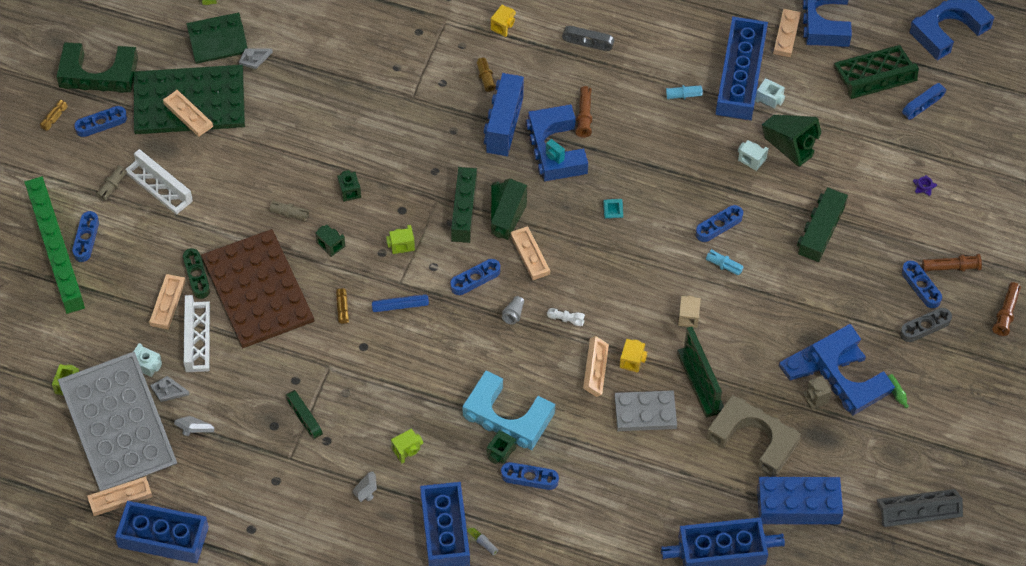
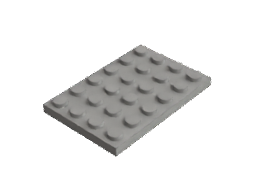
M135 352L58 379L100 491L142 478L177 464Z

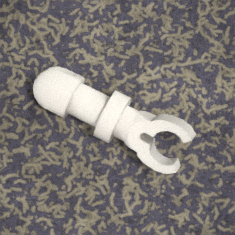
M550 308L547 312V316L551 319H561L566 323L570 321L576 326H583L584 324L583 319L585 315L583 313L570 314L569 311L561 312L554 308Z

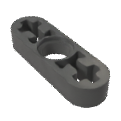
M566 26L562 34V38L566 42L603 51H610L614 44V38L609 34L575 26Z
M946 308L934 310L905 323L902 326L900 336L906 342H914L947 327L951 322L952 314ZM928 322L931 324V328H923L921 323ZM908 330L909 332H914L913 335H911V333H906V331Z

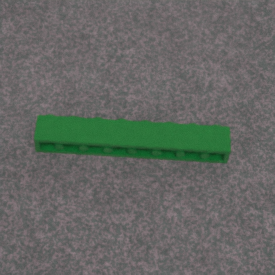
M43 176L24 181L66 314L85 309Z

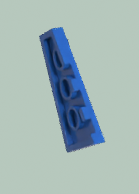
M811 346L779 362L780 369L789 380L813 375L814 372L820 371L817 364L813 363L809 357L808 351ZM857 346L838 357L837 364L843 367L851 362L865 361L866 356Z

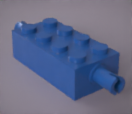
M761 517L685 525L679 528V545L661 546L662 560L680 557L683 566L766 565L768 558L767 548L784 547L785 540L783 533L765 536Z

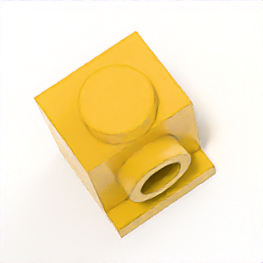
M501 5L491 17V30L506 37L508 35V28H512L515 22L514 16L516 12L514 9Z

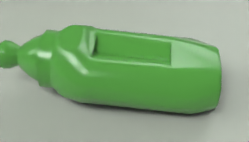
M890 374L888 378L895 386L892 391L895 400L899 404L904 405V408H908L906 393L893 374Z

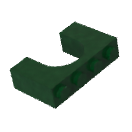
M64 42L56 76L59 88L131 93L134 71H136L138 61L136 47L118 46L115 62L112 67L105 72L95 74L82 69L85 55L82 43Z

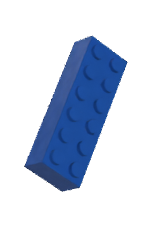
M732 16L716 115L752 121L768 22Z

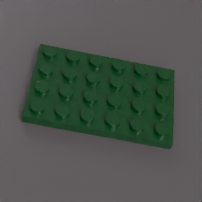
M243 65L134 71L135 134L192 131L163 103V99L176 90L185 96L213 123V127L209 130L245 127Z

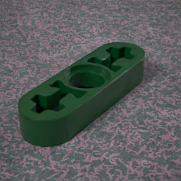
M194 248L187 249L183 253V260L193 295L198 299H204L210 294V287L200 253ZM190 256L194 257L195 264L191 263ZM195 270L202 272L198 277L192 276L191 273ZM200 282H201L203 291H200L199 288H198V283H200Z
M293 390L285 394L288 404L311 438L314 440L323 435L318 422L298 393Z

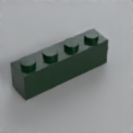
M458 167L451 242L470 243L477 168Z
M828 187L824 194H820L817 201L819 206L818 208L814 207L811 213L812 220L811 222L807 221L804 228L806 233L804 236H800L798 240V255L820 262L845 209L848 199L847 194Z

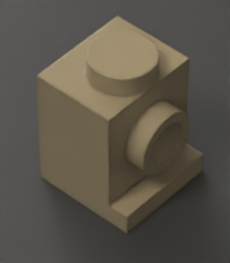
M820 376L808 381L807 389L802 394L812 410L829 403L832 391L824 377Z

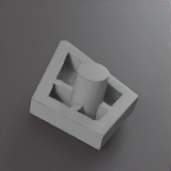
M245 49L239 65L257 69L273 53V50Z
M168 376L150 385L160 402L189 395L188 390Z
M191 416L179 418L174 422V425L183 429L182 434L185 436L195 432H214L215 429L211 424Z
M373 471L369 472L354 488L352 493L360 502L364 499L367 501L373 499L372 493L377 490L375 473Z

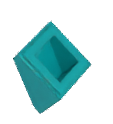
M622 199L603 200L604 219L623 218Z

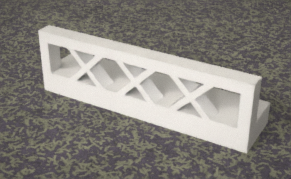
M140 149L134 153L135 162L126 168L129 177L176 215L193 202L191 191ZM139 166L143 169V174H134L132 171ZM154 178L156 184L148 185L146 179ZM158 189L169 190V195H160ZM180 199L182 203L175 207L171 204V200Z
M185 295V371L204 372L209 371L210 301L194 302L193 295ZM195 308H206V312L199 317L195 314ZM199 323L205 326V329L200 334L194 330ZM202 340L205 346L198 350L194 347V344ZM199 356L205 360V365L194 366V361Z

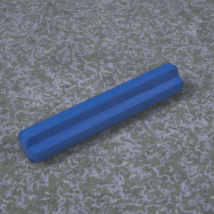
M428 295L372 301L373 312L427 306L429 304Z

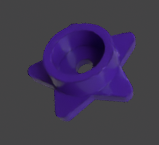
M927 175L913 180V183L917 186L916 194L925 193L931 196V190L937 186Z

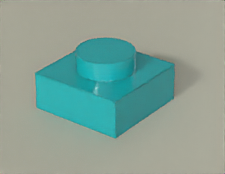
M550 139L546 143V154L549 159L555 160L560 164L565 159V149L553 139Z

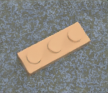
M783 9L773 54L791 57L801 12Z
M178 90L163 99L164 105L198 137L213 127V123Z
M529 227L510 232V237L532 280L550 275V269Z
M166 274L149 321L150 326L169 330L186 282L185 277Z
M594 336L590 338L583 389L598 397L603 393L609 344Z
M145 476L88 495L87 497L93 516H97L124 507L127 501L139 502L153 496Z

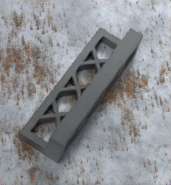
M956 489L877 499V506L881 510L882 525L884 527L963 517V498Z

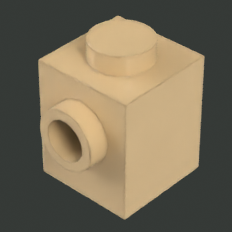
M681 296L678 326L698 327L701 298Z

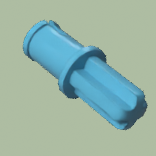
M682 85V87L666 88L667 100L683 98L685 100L687 97H697L703 94L701 85L687 87Z
M712 249L707 254L706 260L720 266L721 270L726 269L736 275L742 273L743 265L729 259V256H723Z

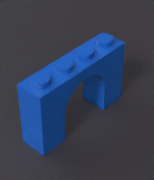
M803 0L802 9L806 10V13H803V24H806V27L803 29V38H806V45L850 46L852 37L851 22L826 20L816 12V9L821 5H848L849 0Z
M977 0L943 1L938 7L928 10L923 16L916 17L911 22L909 33L938 61L951 53L954 43L939 27V22L946 19L959 20L979 36L991 29L994 16Z
M571 104L528 112L526 128L531 131L530 142L531 145L535 146L534 157L535 160H539L538 171L539 175H543L544 182L588 174V160L584 148L566 151L565 159L560 164L555 160L549 159L546 154V144L544 141L548 136L554 133L575 130L576 119Z
M849 324L813 344L808 353L811 361L819 367L821 375L830 383L833 393L842 400L845 410L853 416L890 395L895 386L884 371L861 383L852 382L840 373L837 364L838 357L857 347L861 341L857 332Z

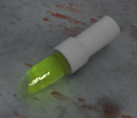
M475 528L467 529L471 536L476 539V542L492 555L498 552V549L484 534H481Z

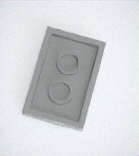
M674 391L615 393L617 431L677 429Z

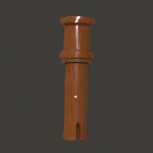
M588 86L580 88L579 114L576 117L578 127L575 133L582 138L589 137L592 134V129L590 128L592 123V116L590 114L592 89L589 88L588 90Z
M980 253L976 254V256H964L963 254L957 258L922 260L924 272L959 269V271L965 272L967 269H977L978 271L982 269Z
M1015 282L1009 284L1002 309L998 311L996 316L997 322L992 328L993 332L999 336H1007L1010 333L1009 326L1014 320L1013 311L1021 290L1020 284Z

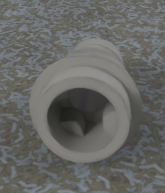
M515 296L502 311L504 322L513 325L520 320L524 304L523 298Z

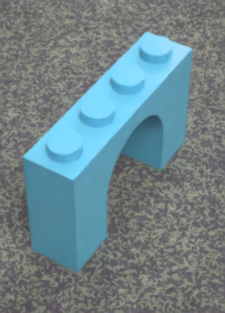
M485 371L463 405V416L469 422H476L488 431L497 433L501 430L515 438L516 443L520 447L533 450L555 414V404L537 396L529 411L523 417L514 420L501 418L493 411L492 405L503 389V378Z

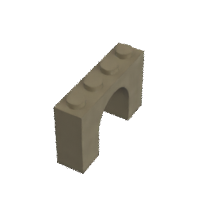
M732 395L709 427L706 439L724 448L738 429L743 427L761 429L767 434L770 445L760 458L758 469L771 477H776L799 444L801 434L795 428L781 423L778 418L771 417L760 408L753 407L744 399Z

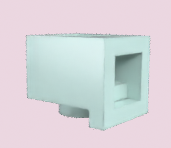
M765 78L756 92L755 102L759 103L760 101L772 108H775L777 104L781 106L785 99V95H783L785 87Z
M747 140L738 149V161L757 171L767 159L769 148L765 147L763 149L758 144Z
M139 343L133 352L136 354L142 373L152 377L155 371L157 372L162 365L160 354L143 347Z

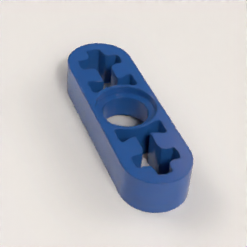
M940 83L935 84L908 103L903 109L902 114L909 120L913 119L941 99L946 93V88Z
M115 106L81 118L75 122L76 133L80 137H87L121 125L127 120L126 110L121 106ZM98 119L106 120L103 124L96 123Z
M732 205L700 223L696 228V238L701 242H708L739 224L743 218L742 208ZM720 220L723 221L725 225L722 227H718L714 224V222Z
M93 211L83 213L80 219L72 249L74 258L78 262H85L91 257L99 226L98 216ZM93 219L90 221V227H88L87 221ZM85 233L91 235L87 240L81 239V236ZM82 246H84L85 252H82V254H79V253H81V251H82Z
M488 259L453 277L450 283L452 293L463 295L498 277L501 267L499 261ZM472 274H479L481 278L479 280H472L470 276Z
M905 262L901 272L902 276L928 308H937L942 300L941 292L917 262ZM923 281L927 286L921 288L917 285V282Z
M511 462L504 464L501 468V478L507 483L546 490L555 489L559 483V475L552 469ZM509 470H513L511 476L507 475ZM519 471H521V478H518ZM532 472L536 477L533 480H527L524 475ZM548 477H552L551 483L547 482Z

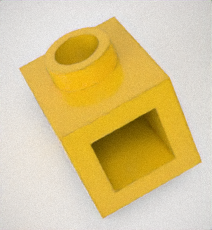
M626 339L620 358V368L638 373L641 362L645 363L648 352L645 351V343H641L639 340Z

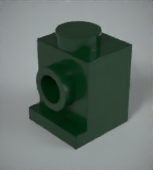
M346 170L337 176L343 202L361 198V187L356 172Z
M327 224L321 226L315 233L316 243L330 257L346 247L345 236L343 234L340 235L336 229L330 228Z
M499 430L487 446L488 459L494 464H498V462L504 464L511 453L516 450V439Z

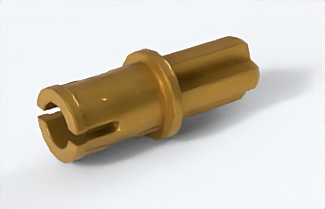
M485 57L478 58L476 63L480 72L479 78L482 79L486 92L494 91L496 85L487 59Z

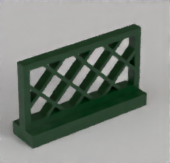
M901 45L834 63V68L848 88V95L851 99L918 81L919 67L916 63L913 64ZM898 52L900 56L895 57L890 54ZM880 57L884 60L883 62L874 60V58ZM887 60L896 62V64L891 65L887 64L886 62ZM859 62H865V63H868V64H867L866 67H865V66L859 65L858 63H859ZM899 63L907 65L904 67H898ZM872 64L879 66V69L876 70L869 67ZM847 66L851 69L850 71H847L842 69L841 67ZM886 68L889 69V71L882 72V69ZM854 69H857V70H860V71H863V72H862V74L860 75V74L854 73L853 71H854ZM866 72L874 74L871 76H865ZM849 78H856V80L849 81Z
M687 327L684 348L678 349L677 355L704 415L708 418L718 415L723 409L724 405L721 401L722 390L693 327Z

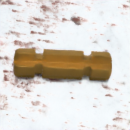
M59 100L55 104L56 107L54 106L45 117L46 119H43L40 123L42 129L48 131L52 127L51 124L57 121L62 114L61 112H64L67 108L65 101Z
M337 289L338 322L340 324H347L349 317L346 289Z

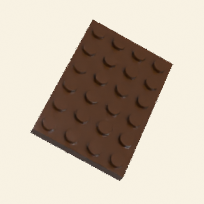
M273 229L201 254L204 265L242 349L315 322L314 316Z

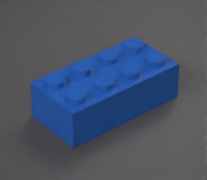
M502 73L501 80H497L496 83L497 94H493V108L489 109L488 112L489 123H485L484 145H486V153L508 157L523 102L524 77Z
M759 477L757 500L759 518L761 517L762 524L841 523L843 504L840 477Z
M461 482L420 486L428 566H470Z
M127 501L115 539L118 548L197 564L209 526L206 516Z

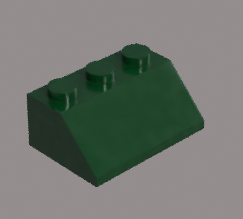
M239 12L186 23L195 64L241 55L245 49H248Z

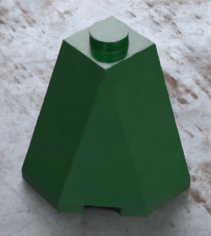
M773 115L761 124L765 139L799 167L813 157L815 150L812 148L815 140L819 139L822 133L818 118L811 116Z
M505 179L503 183L498 181L492 183L491 234L498 238L509 240L510 232L515 229L527 206L526 184L513 179Z

